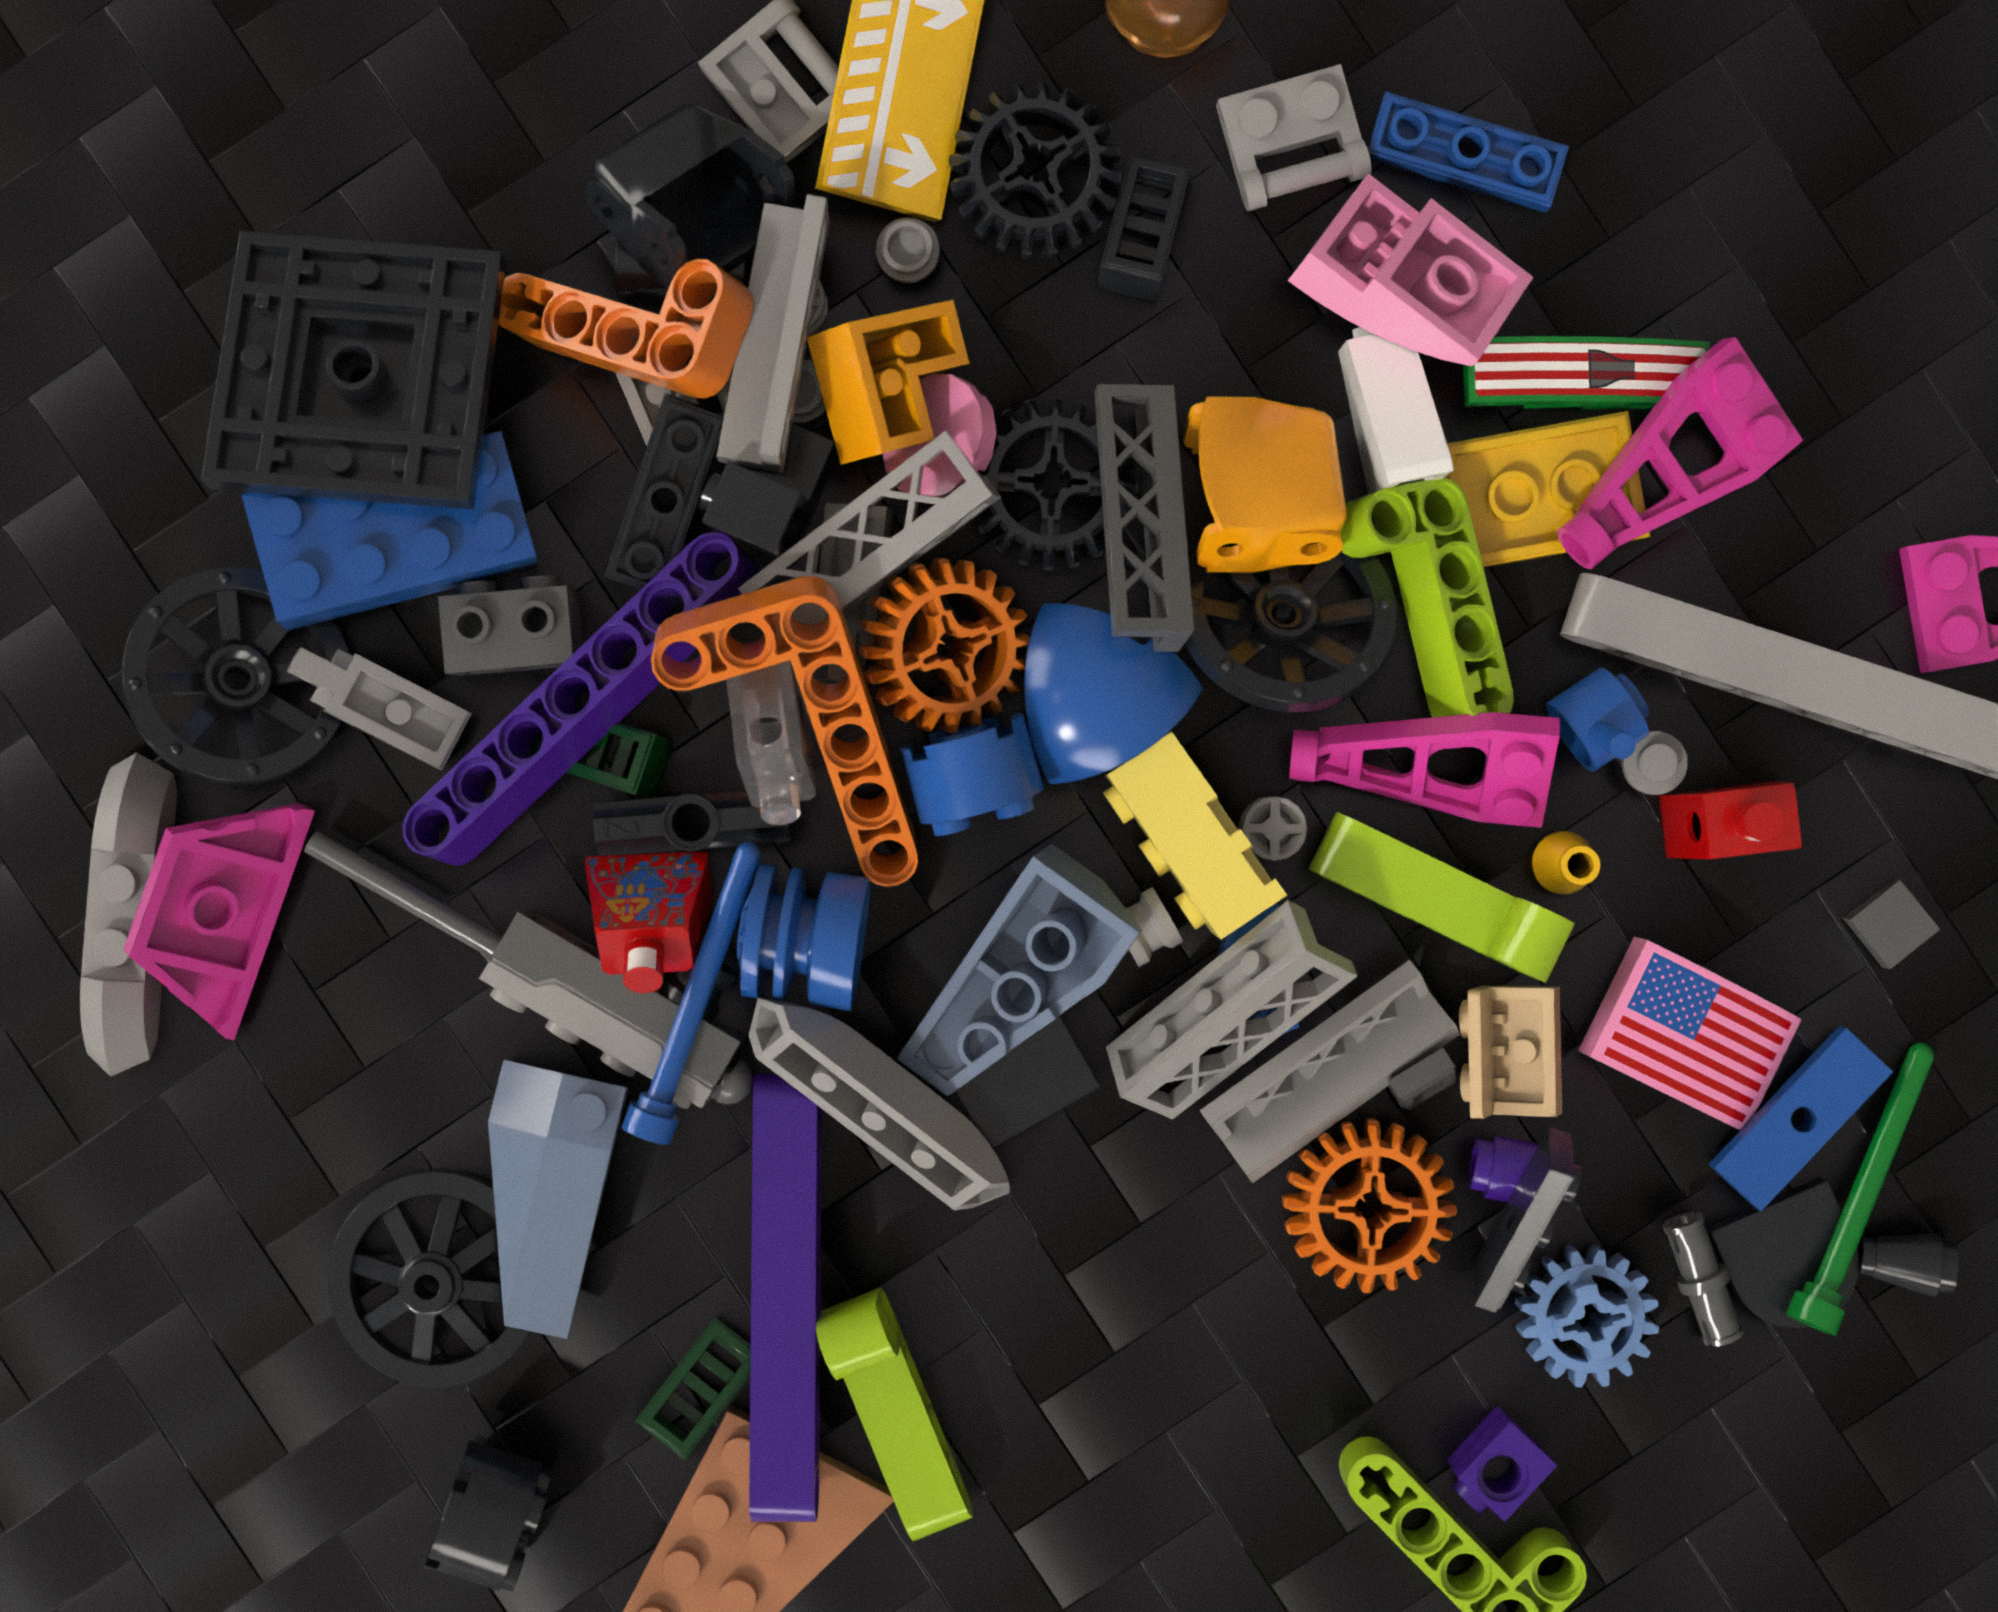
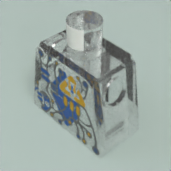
M791 660L726 679L737 765L751 805L760 808L762 820L773 825L788 824L797 820L801 815L800 801L811 800L816 796L810 724ZM772 717L778 721L761 723V718Z

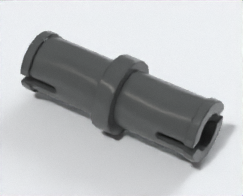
M1682 1213L1667 1219L1662 1224L1680 1271L1676 1278L1679 1290L1683 1295L1689 1296L1702 1332L1703 1343L1706 1346L1712 1344L1713 1347L1733 1343L1743 1336L1744 1330L1742 1325L1739 1324L1726 1287L1730 1280L1725 1264L1717 1262L1704 1225L1705 1220L1702 1213Z

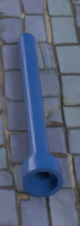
M745 842L736 849L648 1092L642 1091L638 1101H631L621 1128L638 1138L663 1145L671 1144L679 1122V1117L675 1115L678 1104L672 1100L761 859V851L754 843Z

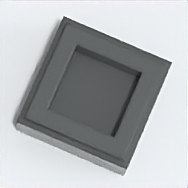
M1891 879L1843 918L1882 968L1887 969L1893 968L1940 930L1903 882L1898 879Z
M1441 1048L1388 1080L1390 1093L1400 1109L1407 1112L1454 1084L1456 1066L1445 1049Z

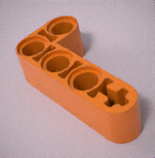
M707 259L692 260L684 264L677 271L672 279L659 315L528 274L515 273L504 278L498 324L541 349L687 396L705 399L718 393L726 384L750 323L754 303L752 294L747 286ZM716 293L713 301L708 305L712 295ZM538 311L543 312L542 318L536 315ZM693 354L690 363L685 367L687 360Z

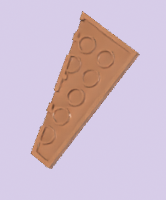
M730 1405L623 1612H780L894 1502L889 1488L820 1452L817 1522H751L749 1510L750 1415Z

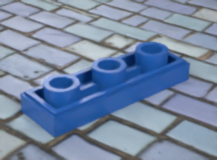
M1385 92L1367 149L1371 161L1546 213L1551 208L1569 146ZM1458 144H1471L1476 150L1477 157L1467 158L1463 156L1459 151Z
M1838 1026L1708 1165L1754 1208L1762 1211L1893 1071L1847 1028ZM1802 1107L1804 1119L1798 1126L1793 1127L1791 1116L1796 1109Z

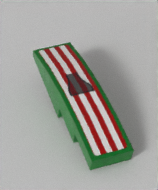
M1590 336L1494 337L1480 359L1473 366L1463 364L1464 407L1523 405L1524 409L1581 407V411L1652 409L1660 401L1672 381L1710 349V342Z

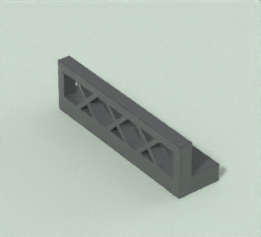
M1098 384L1094 396L1112 637H1152L1154 651L1179 652L1193 633L1194 622L1174 385ZM1112 404L1138 405L1135 410L1137 433L1135 440L1114 422ZM1115 443L1123 450L1117 458ZM1130 457L1139 464L1141 499L1139 501L1118 483L1117 470ZM1120 504L1128 511L1122 519ZM1135 518L1144 525L1146 561L1144 563L1123 545L1122 531ZM1125 566L1133 572L1127 581L1125 579ZM1139 580L1143 581L1149 588L1151 618H1128L1127 592Z

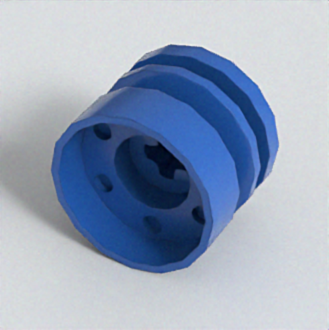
M760 863L753 887L744 901L739 925L737 960L739 961L741 972V995L759 998L764 987L767 970L774 971L773 998L774 1000L785 1001L791 990L795 974L806 975L809 1005L851 1011L854 1006L863 957L870 901V878L828 872L823 880L818 899L806 898L804 868L793 867L788 878L785 895L778 894V865Z

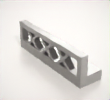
M807 194L804 210L764 203L748 287L753 297L754 308L733 367L717 452L719 462L727 463L729 461L740 466L783 473L807 347V337L809 336L830 223L827 198Z
M945 430L738 589L741 594L762 589L781 575L795 578L815 576L831 583L838 595L845 615L877 589L884 586L890 577L900 574L909 565L916 562L1000 499L1001 496L988 478L978 473L952 435ZM945 452L966 482L945 498L920 495L924 466ZM912 476L910 493L893 491ZM884 497L908 500L905 527L892 538L868 534L871 508ZM919 502L936 504L916 519ZM859 517L857 532L841 530ZM832 536L856 540L852 568L840 577L816 573L820 545ZM867 541L883 544L864 558ZM808 555L806 571L790 569ZM812 602L803 603L792 612L796 620L807 625L819 623L828 614L821 605Z
M1287 900L1106 1046L1120 1098L1174 1119L1355 979L1357 973L1352 961L1319 945L1306 910ZM1313 967L1323 971L1321 975L1312 981L1293 984ZM1278 1007L1267 1017L1246 1020L1259 1010ZM1231 1044L1221 1053L1201 1056L1211 1047ZM1185 1080L1169 1094L1159 1090L1165 1083Z
M1408 960L1202 1108L1200 1112L1223 1141L1250 1181L1254 1183L1388 1087V1080L1435 1053L1459 1036L1460 1033L1455 1023L1429 992L1421 973Z

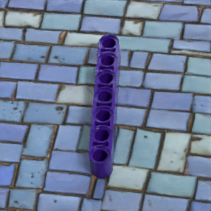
M705 533L694 539L411 807L403 823V838L407 846L417 854L454 866L467 864L476 858L597 744L612 726L618 724L660 684L652 671L651 656L658 627L668 618L673 607L684 602L683 612L742 595L738 588L760 572V567L755 558L722 533ZM731 558V566L726 575L718 580H714L715 569L722 561ZM680 641L668 645L665 650L672 659L683 662L697 648L691 643ZM637 646L635 659L631 665L622 669L623 656L629 649ZM589 690L590 697L587 705L583 710L576 713L575 706L578 698L582 693ZM542 733L543 742L541 748L535 755L530 757L531 744ZM496 777V787L490 798L484 800L486 785L491 779ZM449 821L450 829L448 835L439 844L438 836L440 829Z
M756 1073L753 1086L749 1510L751 1522H817L820 1458V1346L816 1334V1323L820 1315L822 1108L776 1073Z

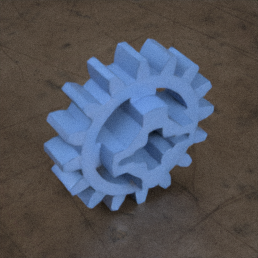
M1591 1244L1586 1258H1582L1578 1250L1572 1245L1564 1247L1565 1262L1557 1264L1553 1259L1545 1255L1541 1258V1261L1547 1273L1542 1278L1528 1274L1526 1283L1534 1290L1531 1297L1516 1298L1515 1305L1521 1311L1527 1313L1529 1318L1517 1323L1516 1329L1523 1338H1535L1530 1342L1526 1351L1535 1362L1547 1358L1544 1369L1553 1378L1557 1379L1567 1369L1568 1378L1576 1387H1583L1588 1373H1592L1602 1387L1609 1386L1610 1369L1616 1367L1629 1377L1633 1374V1371L1627 1359L1633 1353L1641 1357H1649L1651 1352L1640 1340L1643 1334L1651 1335L1659 1332V1326L1645 1317L1646 1312L1652 1311L1659 1306L1658 1301L1648 1293H1638L1646 1286L1648 1279L1638 1270L1627 1273L1630 1261L1619 1253L1614 1254L1606 1263L1605 1251L1598 1245ZM1592 1275L1601 1276L1615 1282L1621 1292L1615 1293L1612 1290L1599 1292ZM1563 1285L1553 1304H1549L1555 1292ZM1591 1304L1598 1311L1590 1313L1588 1317L1589 1325L1582 1327L1576 1320L1585 1317L1584 1306ZM1623 1328L1617 1340L1612 1344L1620 1329ZM1558 1338L1561 1342L1573 1339L1576 1341V1345L1581 1350L1582 1355L1565 1352L1557 1347L1552 1339Z

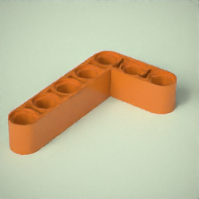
M798 577L682 612L664 620L658 627L655 635L651 665L658 681L670 689L677 691L692 690L791 660L862 871L866 878H870V881L885 887L898 886L908 881L915 873L918 864L914 826L838 595L833 586L819 577ZM811 602L821 605L828 613L822 621L811 625L800 623L792 615L796 607L803 603ZM750 622L760 627L764 635L754 643L744 644L733 639L728 631L738 623ZM684 641L694 645L700 652V655L691 662L682 663L672 659L665 649L674 642ZM824 664H835L845 669L847 675L835 684H825L814 678L813 673ZM844 724L859 725L866 730L865 735L855 742L840 741L833 735L834 731ZM870 782L879 784L885 789L880 796L867 800L859 798L853 793L857 786ZM885 840L897 841L903 845L901 850L893 855H881L872 850L876 844Z

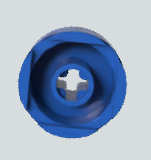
M1011 713L1012 726L1000 728L998 717L993 716L983 718L982 725L969 726L966 723L960 724L958 731L954 733L940 730L928 734L931 745L924 746V749L916 752L913 740L899 747L919 821L921 824H931L935 836L949 835L965 830L972 826L970 818L995 810L997 819H1006L1035 809L1033 803L1035 800L1034 795L1040 793L1044 786L1023 713Z

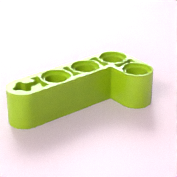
M1443 478L1384 488L1345 503L1347 515L1341 530L1343 541L1341 551L1352 558H1365L1388 552L1392 554L1428 708L1432 718L1467 714L1476 716L1478 713L1489 712L1510 714L1514 702L1513 688L1468 502L1463 490L1455 482Z
M1338 812L1335 813L1308 870L1505 966L1545 983L1575 925L1572 921L1548 909L1505 893Z
M879 1287L821 1311L816 1323V1334L823 1357L835 1380L844 1378L896 1508L911 1540L914 1542L973 1518V1510L966 1487L884 1290Z
M1366 1436L1356 1438L1348 1443L1342 1451L1339 1460L1340 1474L1355 1503L1462 1612H1493L1497 1604L1509 1599L1519 1601L1516 1612H1563L1584 1589L1587 1579L1585 1564L1566 1537L1557 1530L1546 1527L1533 1529L1525 1534L1499 1559L1387 1444L1378 1438ZM1369 1466L1375 1471L1381 1470L1391 1488L1387 1496H1385L1381 1487L1368 1476L1362 1478L1360 1472L1363 1468ZM1421 1507L1431 1511L1429 1520L1421 1528L1409 1530L1401 1527L1402 1519L1412 1509ZM1465 1553L1475 1556L1474 1563L1467 1572L1459 1575L1446 1572L1447 1565L1455 1556ZM1556 1554L1564 1556L1563 1565L1559 1571L1548 1576L1537 1574L1538 1567L1545 1558Z

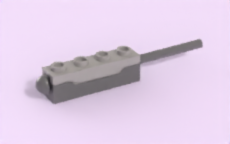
M317 831L310 838L305 847V853L480 952L488 961V964L479 979L494 987L490 996L497 1002L520 1013H524L527 1007L549 1019L545 1025L546 1029L562 1040L579 1045L583 1039L604 1051L600 1057L601 1061L621 1074L634 1077L638 1071L653 1079L679 1008L677 1004L659 992V989L651 993H636L629 990L623 983V974L609 975L602 971L599 951L596 946L532 909L517 912L504 936H501L325 834ZM715 1017L714 1021L702 1018L672 1101L676 1102L678 1107L683 1109H689L692 1103L702 1109L711 1098L718 1103L726 1105L742 1101L751 1091L753 1074L749 1065L741 1058L735 1068L730 1065L746 1039L747 1034Z

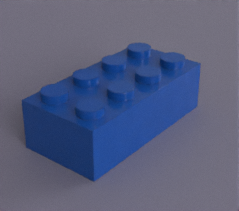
M501 431L483 436L474 510L256 492L241 494L276 621L287 631L456 588L459 583L484 581L538 567L536 553Z

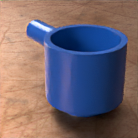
M1599 667L1545 704L1548 717L1560 718V738L1566 747L1591 772H1595L1614 758L1626 759L1630 757L1635 751L1636 743L1649 735L1645 718L1650 715V712L1638 689L1625 675L1619 673L1614 676L1603 667Z

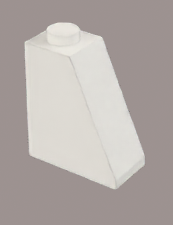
M1361 327L1352 330L1354 339L1346 340L1338 353L1368 494L1384 488L1419 481L1443 479L1453 472L1454 469L1419 353L1381 338Z

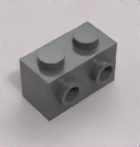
M554 575L521 578V589L496 591L495 581H473L457 584L458 595L438 596L445 674L468 676L559 668L583 645L578 590L567 585L560 586L559 576Z

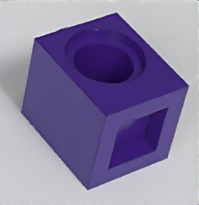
M1498 1405L1446 1460L1458 1478L1452 1485L1454 1490L1479 1514L1489 1507L1504 1522L1558 1466L1547 1451ZM1501 1455L1511 1457L1510 1467L1502 1477L1497 1479L1483 1477V1469L1490 1459Z

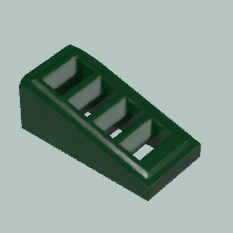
M617 723L590 749L585 765L578 763V760L567 771V773L643 798L656 797L673 748V741L635 727ZM542 733L533 740L530 747V757L535 755L541 748L543 742ZM614 735L620 736L622 738L610 773L603 770Z
M714 1317L635 1421L686 1460L750 1376L751 1344ZM713 1340L743 1363L736 1373L706 1351V1348ZM697 1360L727 1383L720 1394L690 1371ZM681 1381L711 1404L704 1414L674 1392ZM665 1402L695 1424L688 1435L658 1412Z

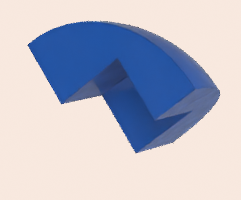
M1043 603L1037 615L1026 657L1025 705L1032 744L1049 784L1067 783L1089 778L1109 771L1138 756L1164 737L1179 723L1195 703L1203 689L1194 673L1174 652L1154 651L1152 637L1146 644H1140L1129 637H1112L1111 615L1108 613L1073 604Z

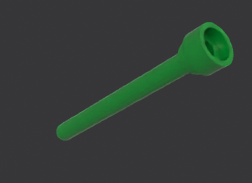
M1915 1043L1909 1048L1814 1282L1806 1281L1802 1292L1795 1290L1786 1311L1787 1316L1824 1333L1836 1336L1846 1313L1840 1308L1844 1297L1838 1293L1933 1063L1934 1051L1928 1044Z

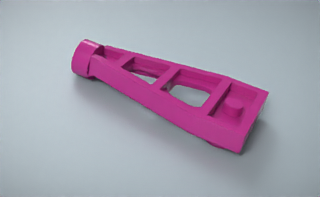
M1736 337L1720 340L1672 381L1660 401L1655 404L1574 513V517L1558 529L1557 535L1561 545L1579 565L1592 569L1618 546L1757 480L1803 441ZM1698 412L1724 453L1716 465L1690 476L1685 474L1669 450L1673 435L1690 414ZM1649 460L1668 488L1669 493L1665 498L1648 509L1637 513L1622 490L1629 478Z
M1969 535L1899 548L1920 673L1990 662L1998 659V625L1986 622L1978 574L1983 569L1998 567V537Z
M1489 712L1478 713L1476 716L1467 714L1320 727V731L1294 729L1289 780L1308 782L1328 780L1477 822L1542 828L1560 737V718ZM1408 747L1414 751L1413 767L1408 773H1398L1365 764L1362 760L1363 753L1366 750ZM1475 747L1486 754L1482 780L1473 785H1462L1437 778L1427 768L1428 758L1434 752L1441 749Z

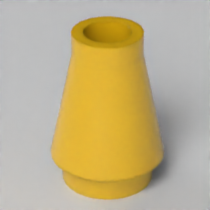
M1559 831L1546 836L1539 842L1533 854L1532 868L1536 879L1545 889L1556 894H1571L1581 890L1597 877L1600 871V859L1582 836L1569 831ZM1575 854L1579 857V867L1574 869L1573 875H1571L1568 870V861Z

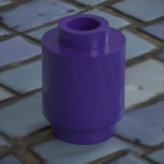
M1493 1135L1491 1141L1477 1138L1470 1159L1468 1188L1482 1191L1483 1198L1508 1203L1540 1143Z

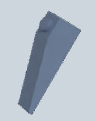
M1050 844L1034 855L897 1059L948 1097L1024 1040L1044 1028L1063 1012L1105 984L1142 929L1104 880L1057 846Z
M503 1060L488 1120L504 1326L568 1339L629 1087Z

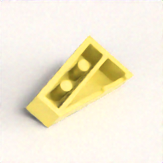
M1172 731L1168 732L1138 756L1117 766L1105 775L1112 787L1103 792L1105 798L1123 824L1133 818L1136 820L1148 838L1138 845L1140 850L1159 877L1168 871L1171 872L1183 890V893L1175 897L1174 900L1195 930L1206 924L1210 932L1219 939H1223L1287 896L1276 879L1271 880L1252 852L1251 848L1253 847L1242 830H1238L1217 800V795Z

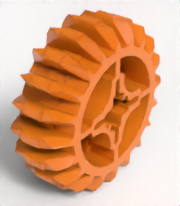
M934 558L930 571L923 564L913 563L908 567L909 584L897 576H892L887 580L888 588L894 596L891 600L877 595L870 599L873 608L882 612L879 621L876 622L868 619L860 623L863 631L875 635L874 643L864 644L858 649L861 657L877 661L876 664L864 672L865 680L871 684L883 683L876 694V700L885 706L895 704L894 717L903 722H908L915 717L916 726L922 730L932 731L937 723H939L943 731L954 733L958 731L961 719L969 726L982 725L981 706L987 711L997 714L1003 711L1002 703L997 696L999 691L1001 690L1012 695L1019 692L1018 685L1009 679L1012 669L1025 671L1026 660L1016 657V648L1029 645L1030 636L1015 632L1014 627L1021 624L1027 615L1023 609L1007 608L1015 593L1010 587L1000 586L995 588L997 575L991 570L982 569L976 574L974 563L966 560H959L952 568L949 560L945 558ZM950 593L962 595L977 609L981 619L975 622L968 620L957 622L952 610L943 607L940 596ZM915 614L917 620L916 634L912 641L903 646L904 634ZM943 634L955 636L953 638V646L946 647L950 651L947 657L936 655L938 643L945 644L940 640ZM986 646L983 661L976 674H974L973 664L975 656L979 650ZM915 669L923 672L934 669L939 680L947 683L950 693L941 696H926L913 684L907 673Z
M1375 1118L1366 1119L1363 1127V1137L1359 1138L1353 1124L1348 1120L1340 1123L1342 1142L1335 1144L1332 1137L1326 1131L1323 1132L1317 1139L1326 1150L1317 1157L1311 1150L1302 1148L1298 1153L1302 1161L1310 1167L1308 1173L1289 1170L1286 1175L1289 1183L1303 1189L1302 1193H1289L1282 1196L1284 1208L1302 1212L1284 1222L1288 1234H1306L1297 1242L1294 1248L1301 1258L1317 1253L1311 1268L1320 1277L1327 1274L1336 1265L1334 1282L1337 1287L1342 1289L1350 1284L1354 1274L1357 1273L1358 1285L1363 1293L1372 1292L1375 1284V1275H1381V1279L1388 1290H1396L1398 1288V1279L1395 1271L1403 1268L1412 1280L1419 1279L1421 1271L1413 1261L1422 1254L1429 1262H1438L1440 1255L1429 1242L1432 1237L1441 1241H1449L1452 1237L1451 1230L1437 1222V1219L1455 1216L1457 1207L1454 1203L1444 1199H1437V1197L1447 1194L1454 1189L1453 1180L1448 1176L1432 1177L1441 1169L1444 1161L1437 1153L1428 1154L1420 1158L1427 1145V1141L1420 1135L1416 1134L1409 1138L1402 1146L1405 1129L1398 1123L1393 1122L1388 1127L1383 1139H1381L1380 1125ZM1381 1157L1398 1161L1408 1168L1415 1181L1418 1197H1406L1402 1192L1386 1189L1385 1173L1381 1170ZM1361 1158V1162L1356 1163L1355 1176L1350 1184L1339 1189H1328L1327 1193H1322L1327 1181L1336 1170L1354 1159ZM1372 1189V1192L1383 1204L1379 1212L1373 1209L1375 1215L1367 1218L1366 1223L1364 1216L1355 1205L1358 1199L1365 1202L1363 1195L1371 1192ZM1319 1213L1332 1214L1335 1219H1344L1353 1223V1236L1357 1240V1252L1348 1251L1335 1245L1324 1235L1319 1220ZM1412 1217H1415L1407 1233L1398 1242L1384 1250L1377 1251V1249H1382L1384 1233L1390 1226L1399 1222H1411Z

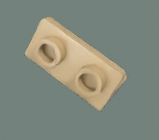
M1482 985L1469 989L1468 1000H1463L1460 1005L1459 1029L1461 1036L1468 1038L1469 1064L1465 1063L1462 1067L1460 1090L1463 1101L1470 1102V1117L1485 1119L1491 1115L1557 1117L1561 1115L1560 986Z

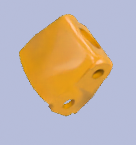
M1206 397L1205 402L1197 403L1190 408L1183 429V441L1186 447L1192 448V454H1199L1203 488L1215 523L1206 526L1203 530L1196 550L1197 563L1205 567L1206 572L1254 573L1292 565L1318 564L1334 558L1341 552L1343 548L1341 530L1346 521L1347 511L1334 423L1327 413L1314 408L1299 407L1256 397ZM1230 543L1238 544L1232 547H1221L1222 545Z

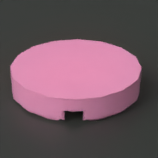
M930 374L919 379L934 438L938 437L945 430L948 431L975 469L985 472L993 456L997 432L993 408L986 396L979 394L972 383L952 374ZM931 441L883 454L886 472L889 474ZM945 452L924 466L920 495L945 498L966 482ZM912 476L899 485L897 489L901 492L910 493Z

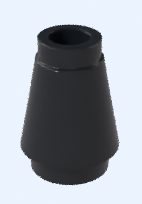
M1939 1233L1861 1237L1857 1247L1859 1258L1858 1274L1867 1275L1871 1278L1931 1297H1936L1938 1292L1952 1293L1954 1291L1959 1269V1252L1956 1242L1942 1240Z

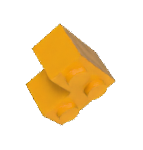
M953 300L847 322L807 337L840 465L934 440L919 379L930 374L941 373L969 364Z

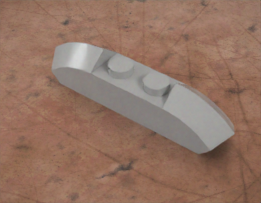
M137 752L109 769L96 811L90 856L80 983V1016L87 1054L110 1077L150 1060L158 1041L162 983L131 959L123 949L166 828L175 826L178 790L172 772Z
M774 998L757 999L749 1032L755 1057L953 1210L969 1209L1010 1193L1006 1172L993 1148L981 1132L962 1113L887 1056L881 1049L873 1045L850 1026L811 1007L789 1000L778 1001L774 1000Z

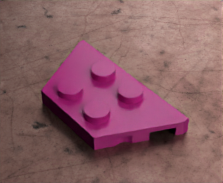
M296 803L166 828L123 949L126 954L151 976L159 980L171 993L193 1009L226 1039L235 1040L315 811L307 805Z

